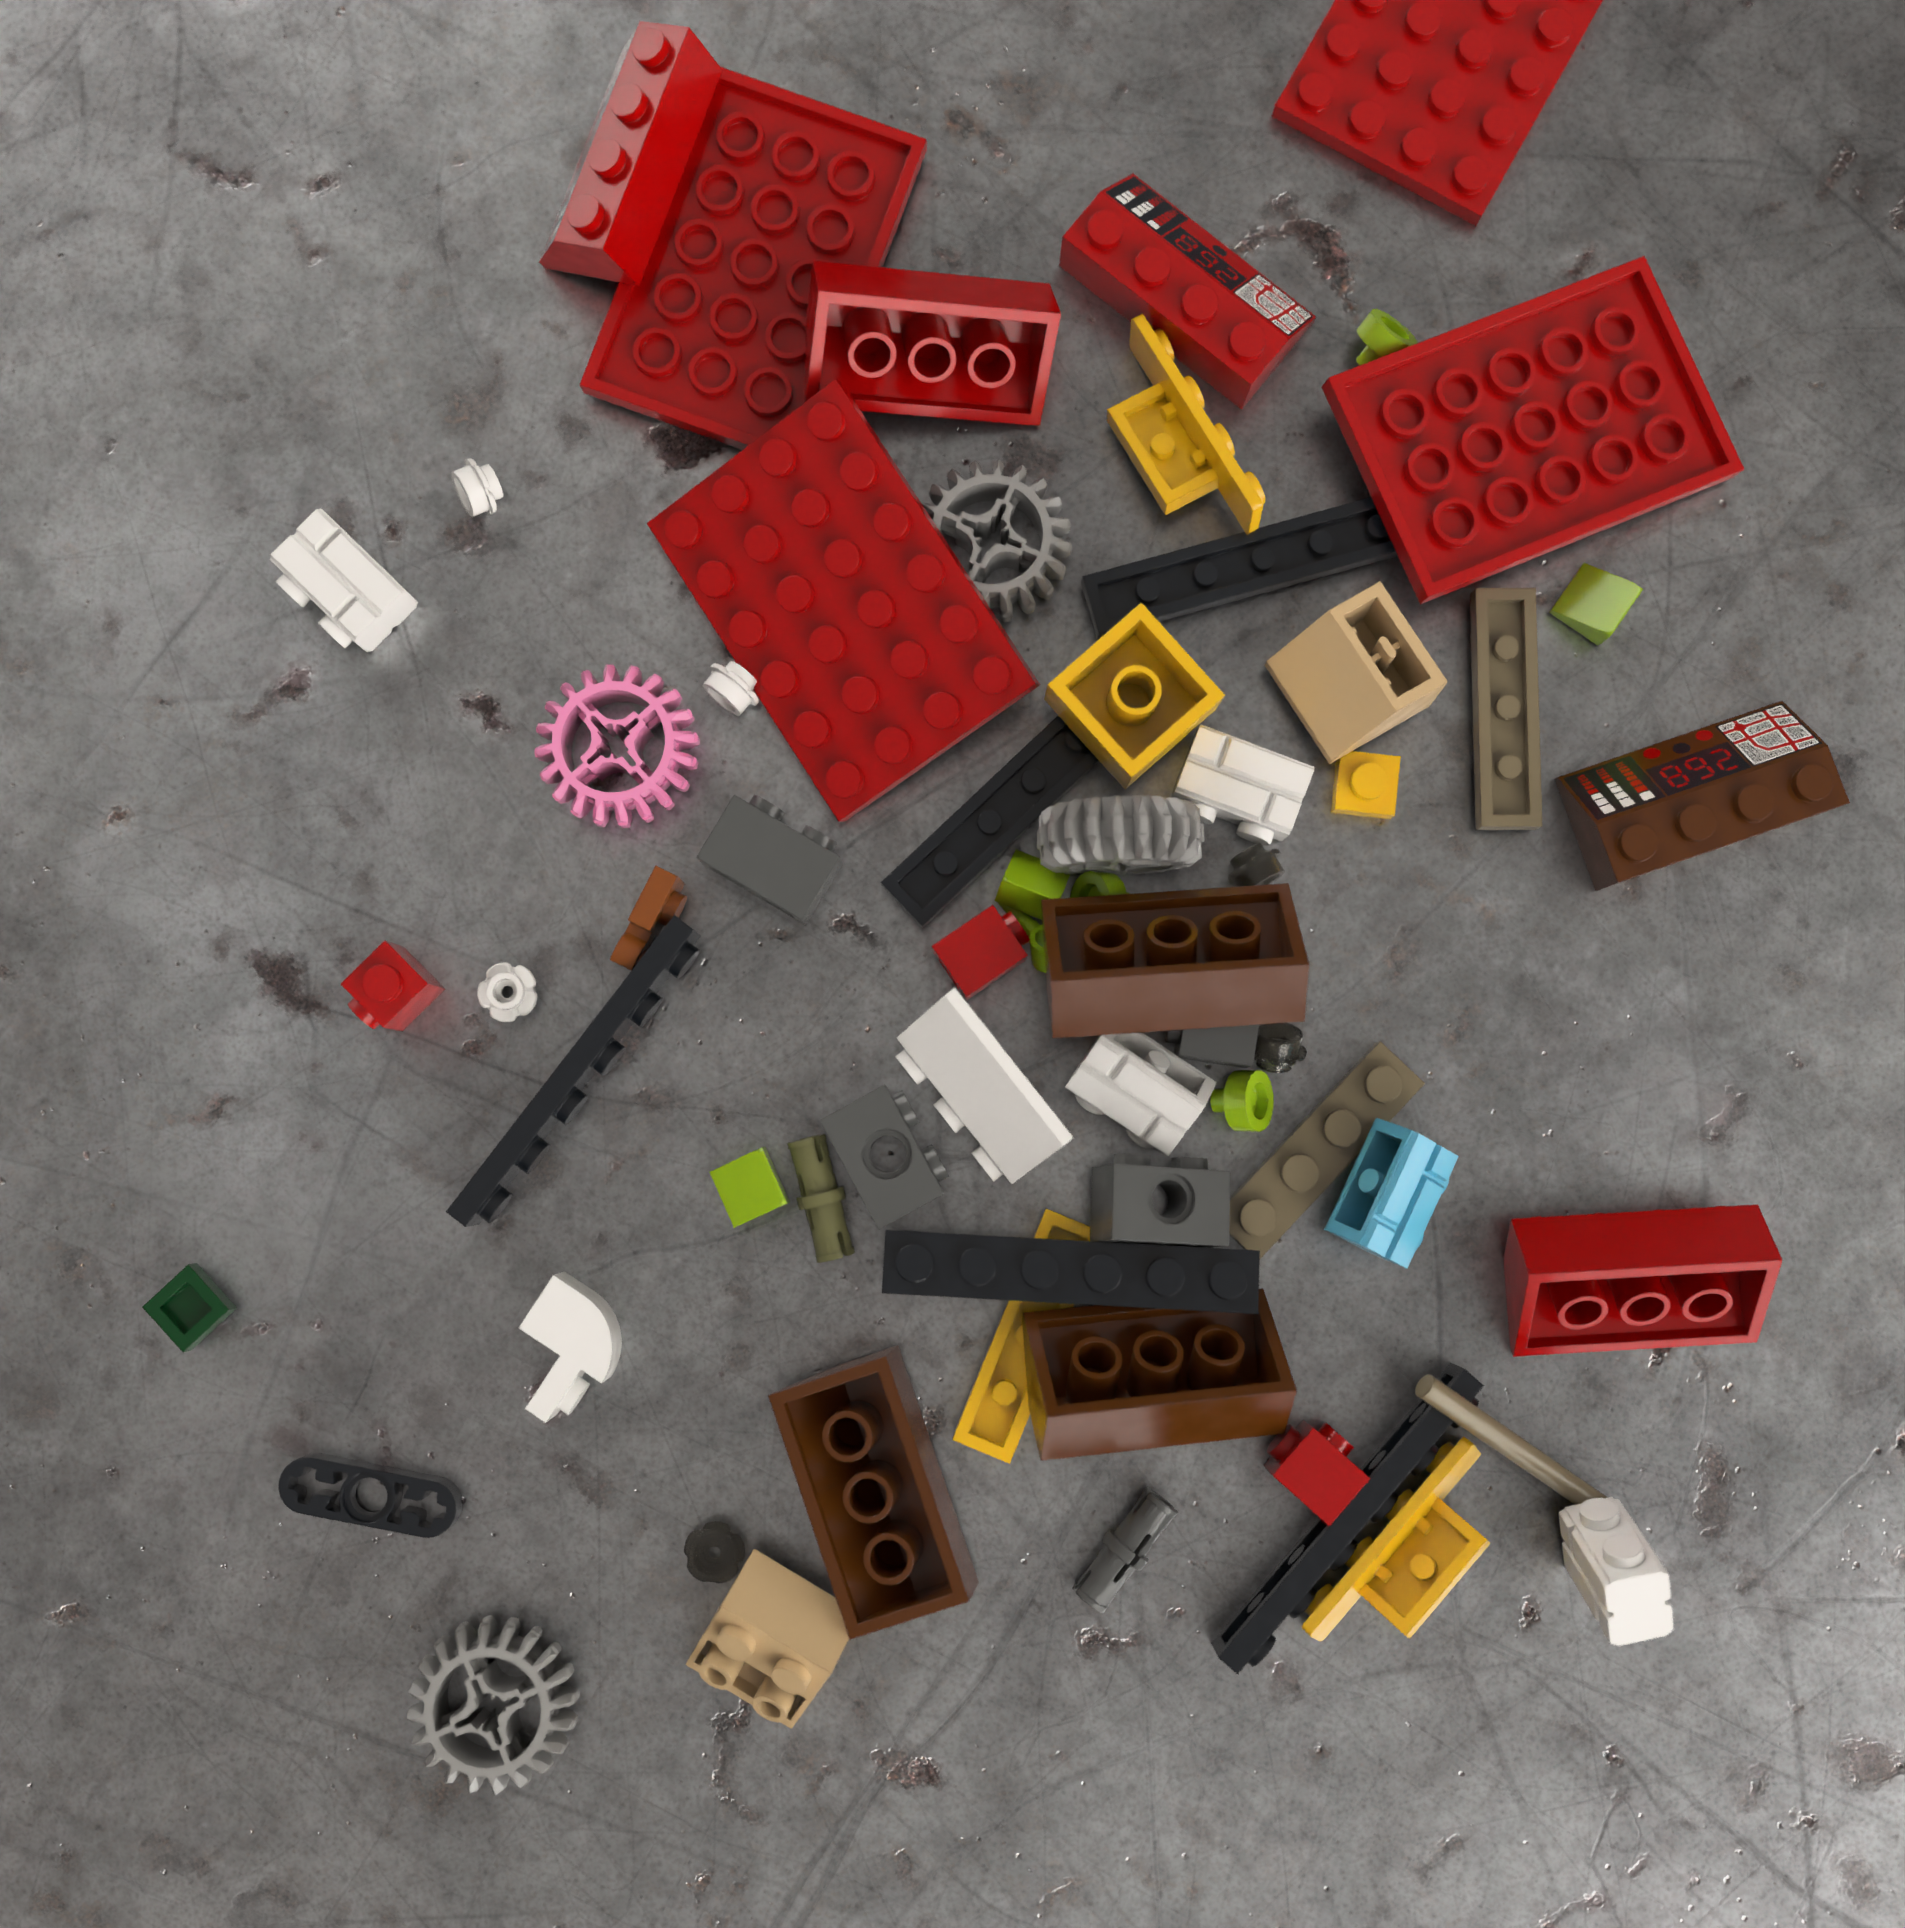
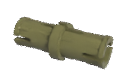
M818 1134L799 1139L800 1141L795 1140L787 1143L801 1196L796 1197L799 1210L804 1209L806 1212L817 1263L843 1258V1254L844 1256L854 1254L855 1250L854 1246H852L841 1200L846 1198L844 1187L837 1186L826 1142V1134Z

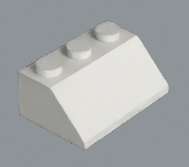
M955 987L897 1037L904 1050L895 1057L917 1085L926 1078L933 1084L942 1096L933 1105L955 1133L964 1126L970 1131L980 1144L971 1153L993 1181L1004 1175L1013 1184L1073 1139L1070 1132Z

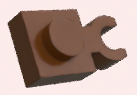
M655 865L628 918L630 923L611 955V961L632 971L651 946L654 937L659 936L663 926H666L674 915L678 918L680 917L687 896L681 893L685 883L678 876Z

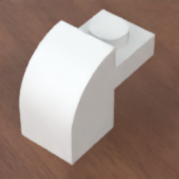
M565 1271L553 1275L519 1326L520 1330L560 1355L525 1408L545 1423L558 1415L560 1410L567 1415L574 1410L590 1383L582 1379L584 1373H587L600 1383L609 1379L618 1365L622 1348L619 1322L607 1301Z

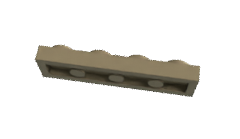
M1475 588L1470 593L1476 830H1537L1542 827L1536 588Z
M1381 1041L1376 1042L1230 1196L1229 1235L1244 1250L1260 1251L1261 1259L1359 1155L1375 1118L1390 1122L1425 1083Z

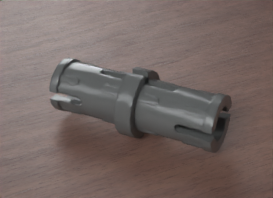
M1148 1487L1142 1492L1143 1494L1115 1531L1109 1529L1102 1539L1105 1545L1098 1553V1556L1072 1587L1084 1602L1100 1613H1104L1116 1593L1134 1570L1141 1571L1149 1560L1146 1554L1162 1531L1178 1514V1511L1174 1509L1175 1507Z

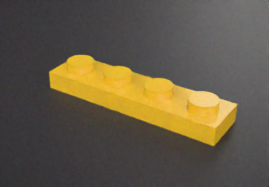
M1045 1208L1033 1238L1090 1241V1226ZM1007 1301L952 1440L1006 1463H1011L1030 1415L1022 1325L1023 1312L1073 1308L1074 1304Z

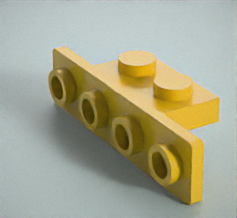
M1143 314L1132 318L1129 346L1153 386L1107 409V422L1165 515L1218 488L1245 533L1249 534L1259 529L1263 505L1265 504V495L1258 479L1252 472L1244 473L1234 458L1235 450L1227 430L1220 423L1213 425L1203 409L1204 399L1197 383L1189 375L1183 377L1173 362L1175 359L1174 352L1166 334L1160 328L1153 330Z
M1464 1436L1455 1446L1451 1442H1447L1438 1450L1437 1455L1426 1468L1430 1475L1415 1493L1411 1489H1407L1398 1497L1395 1505L1386 1515V1518L1390 1520L1389 1524L1375 1540L1367 1536L1357 1545L1354 1553L1345 1563L1350 1568L1349 1571L1335 1587L1326 1584L1316 1593L1313 1601L1305 1610L1309 1617L1301 1626L1310 1637L1322 1642L1362 1596L1401 1633L1410 1639L1491 1544L1483 1535L1443 1502V1499L1481 1455L1480 1451L1469 1439Z

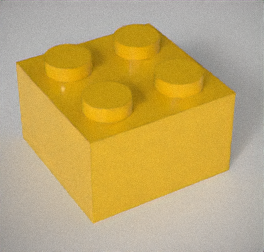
M1140 603L1047 685L1044 700L1124 789H1127L1217 709L1225 694L1151 612Z

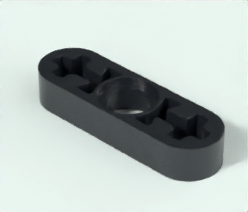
M310 1453L294 1460L285 1467L279 1479L280 1497L283 1503L296 1513L423 1538H432L444 1533L457 1522L463 1509V1498L459 1488L445 1477L322 1453ZM312 1468L316 1469L315 1478L317 1481L333 1485L343 1480L342 1472L348 1474L340 1492L325 1489L313 1494L311 1498L306 1497L307 1487L298 1484V1477L310 1472ZM375 1478L385 1486L387 1502L381 1511L369 1512L358 1504L356 1488L362 1479ZM402 1484H406L409 1487L404 1497ZM432 1491L438 1493L437 1503L441 1506H446V1513H441L432 1522L426 1520L427 1511L425 1509L410 1505L400 1510L401 1518L395 1516L402 1498L419 1501L429 1496ZM338 1496H339L340 1506L335 1505V1500L337 1499Z

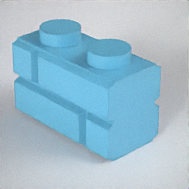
M1375 1118L1324 1230L1373 1255L1407 1269L1415 1251L1423 1241L1424 1231L1441 1194H1443L1448 1186L1450 1174L1459 1156L1437 1145L1420 1133Z

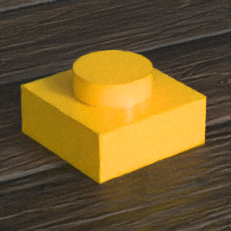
M1352 751L1336 760L1331 813L1383 819L1393 818L1396 811L1401 756Z

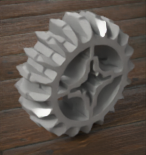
M998 459L993 463L992 474L982 475L980 463L974 460L969 464V479L964 480L958 471L951 469L947 472V482L950 490L948 491L941 485L932 484L928 489V493L934 505L927 503L922 505L941 534L945 533L954 537L955 544L969 553L971 557L967 574L990 608L999 607L1002 621L1009 622L1012 620L1013 615L1012 603L1017 602L1022 611L1030 614L1035 609V602L1031 592L1048 600L1053 595L1054 588L1047 578L1053 580H1062L1064 578L1066 566L1058 559L1071 555L1072 544L1060 537L1070 532L1071 524L1068 518L1054 517L1062 509V500L1059 496L1041 500L1048 484L1044 478L1035 480L1028 487L1025 485L1027 468L1023 465L1015 469L1012 477L1004 476V462ZM983 501H996L991 510L984 514L972 515L962 511L960 516L956 515L960 510L971 504ZM1016 508L1023 512L1034 525L1040 541V551L1027 546V539L1018 535L1011 527ZM1001 521L1000 543H995L990 551L987 550L981 562V540H987L991 533H995ZM1021 567L1027 569L1023 574L1010 581L998 584H985L989 575L999 568H1010L1019 571Z
M1115 795L1113 797L1074 799L1071 802H1059L1041 812V815H1039V827L1036 831L1037 850H1040L1042 866L1055 873H1064L1066 875H1082L1085 872L1094 871L1124 876L1127 874L1180 870L1182 867H1190L1202 858L1201 843H1204V823H1200V808L1188 800H1180L1177 797Z
M486 1616L481 1620L478 1633L469 1622H464L455 1629V1640L443 1635L434 1644L437 1656L426 1655L419 1662L418 1669L424 1678L415 1679L410 1684L408 1693L421 1702L409 1708L406 1719L412 1722L424 1723L425 1725L413 1735L412 1745L422 1746L431 1743L434 1749L425 1759L426 1767L436 1766L441 1759L450 1766L444 1775L445 1784L453 1783L462 1772L468 1775L466 1784L469 1793L477 1792L485 1777L488 1778L494 1795L505 1790L509 1777L519 1788L527 1786L532 1779V1769L538 1773L545 1774L553 1765L551 1753L562 1754L568 1746L569 1740L562 1731L572 1730L577 1724L578 1715L565 1707L575 1704L580 1697L578 1688L561 1686V1683L571 1677L574 1668L571 1663H564L557 1667L554 1666L552 1661L562 1649L560 1643H551L545 1651L536 1645L542 1636L543 1630L541 1627L534 1626L523 1638L518 1636L520 1630L518 1617H511L505 1623L501 1633H499L497 1622L493 1616ZM488 1657L499 1658L513 1663L526 1674L518 1677L508 1676L501 1671L495 1659L489 1660ZM464 1664L469 1676L464 1681L468 1698L457 1710L450 1712L448 1705L450 1680L456 1667ZM489 1693L492 1694L491 1701L495 1696L499 1697L502 1702L512 1698L499 1715L495 1714L496 1707L492 1712L488 1711L485 1706L478 1710L475 1709ZM539 1696L541 1707L539 1727L536 1735L523 1744L519 1735V1730L523 1726L520 1721L519 1708L524 1707L531 1698ZM469 1732L480 1734L487 1740L491 1749L473 1743L463 1734Z

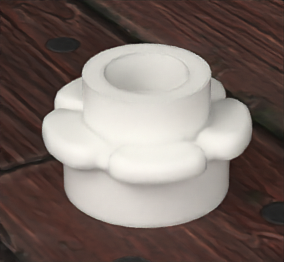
M472 458L465 459V467L451 472L457 495L471 517L483 512L491 515L497 510L496 500L503 498V491L499 480L489 464L480 467L476 465Z
M730 661L726 667L717 663H713L710 666L712 674L702 686L709 696L724 709L736 716H740L748 705L756 706L759 699L755 692H753L757 681L745 668L734 661Z
M507 962L495 964L487 970V978L485 981L480 982L478 986L477 996L480 1005L483 1008H488L490 1016L500 1022H512L518 1016L528 1015L535 1007L538 998L535 988L536 979L532 972L522 965L512 967ZM506 986H510L513 989V994L509 998L504 997L502 994Z

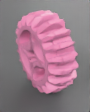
M607 664L603 671L604 682L598 683L589 670H583L581 680L585 686L584 689L577 692L572 685L566 682L562 684L560 690L568 699L567 703L562 707L554 701L546 702L545 709L556 718L555 724L546 722L537 724L536 732L540 736L552 740V743L540 745L535 748L534 752L540 761L553 762L540 772V777L546 784L560 782L555 788L552 797L559 804L569 802L574 798L570 812L575 817L582 819L593 808V822L599 827H605L610 820L612 811L615 810L618 825L621 828H629L632 822L631 810L637 809L641 818L646 823L654 820V813L649 805L653 801L658 800L666 810H671L675 806L672 798L666 793V790L671 785L679 791H688L690 787L689 782L677 772L679 768L685 770H696L698 768L699 762L696 757L684 753L682 750L698 746L700 738L696 732L681 731L690 726L695 718L690 709L675 711L682 701V696L676 689L666 691L661 695L664 681L659 675L653 674L641 686L642 672L638 667L630 666L625 673L623 681H620V676L615 666ZM617 702L634 703L646 707L639 715L633 711L628 716L618 720L606 718L597 710L602 706ZM584 722L591 732L592 740L588 750L580 757L583 763L574 769L572 744L580 724ZM662 723L665 736L664 751L659 765L652 772L644 762L643 751L648 741L654 737L652 730ZM602 727L613 737L618 735L624 741L625 746L628 748L627 753L636 763L635 766H630L622 756L620 758L616 757L607 744L609 741L600 732ZM620 772L630 775L639 784L632 789L622 792H602L588 787L596 778L603 781L611 774Z

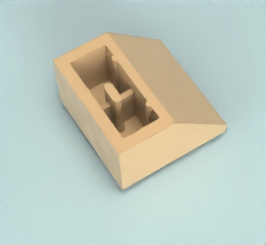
M1381 581L1328 610L1265 663L1268 672L1329 764L1428 708L1448 683Z
M754 1548L685 1665L697 1671L700 1677L710 1686L728 1690L751 1704L761 1717L772 1722H781L792 1729L831 1675L849 1640V1636L836 1597Z

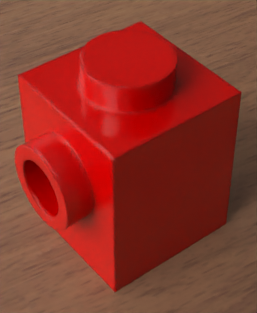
M991 905L931 947L932 952L967 1001L1025 962L1028 955L1022 946L1030 942V939L1011 911L1001 916L995 906Z
M386 940L340 983L353 997L348 1003L349 1008L367 1026L376 1029L381 1025L383 1028L402 1032L445 990L405 947Z
M1302 1420L1296 1428L1289 1424L1286 1427L1285 1434H1277L1266 1450V1453L1271 1457L1263 1466L1328 1526L1335 1521L1371 1479L1347 1458L1354 1447L1326 1422L1318 1431L1305 1420Z

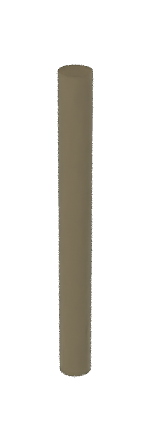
M1425 1375L1417 1383L1415 1389L1417 1397L1573 1504H1581L1592 1498H1608L1432 1375Z

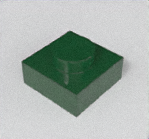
M197 1263L188 1264L142 1306L182 1352L194 1349L237 1309L235 1304Z

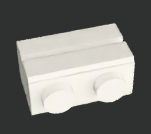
M322 508L316 509L296 529L294 535H289L270 554L269 560L284 573L275 582L302 607L312 600L326 614L318 624L344 648L354 641L367 653L373 651L392 632V628L398 626L417 607L418 602Z
M1200 724L1192 738L1171 797L1188 800L1200 808L1201 823L1213 824L1215 818L1218 817L1239 825L1236 831L1238 836L1260 845L1270 846L1272 839L1282 842L1290 835L1315 767Z
M1125 1033L1099 1035L1079 1063L1065 1088L1075 1094L1078 1103L1087 1111L1097 1115L1106 1114L1125 1127L1128 1136L1137 1145L1146 1149L1156 1148L1166 1156H1169L1185 1132L1189 1130L1203 1111L1217 1082L1146 1034Z
M1613 1497L1592 1498L1581 1504L1564 1507L1559 1512L1560 1531L1564 1540L1562 1543L1564 1566L1595 1619L1600 1622V1627L1610 1644H1616L1617 1646L1667 1636L1669 1632L1673 1631L1672 1606L1668 1601L1671 1598L1669 1574L1621 1501Z

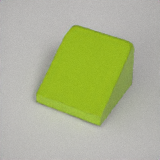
M1583 563L1549 613L1599 646L1614 633L1641 594L1643 588L1632 581Z
M1016 849L1002 878L994 901L1042 920L1041 900L1061 898L1070 874L1055 873L1042 866L1040 858Z
M766 1147L754 1150L709 1172L734 1228L790 1203Z

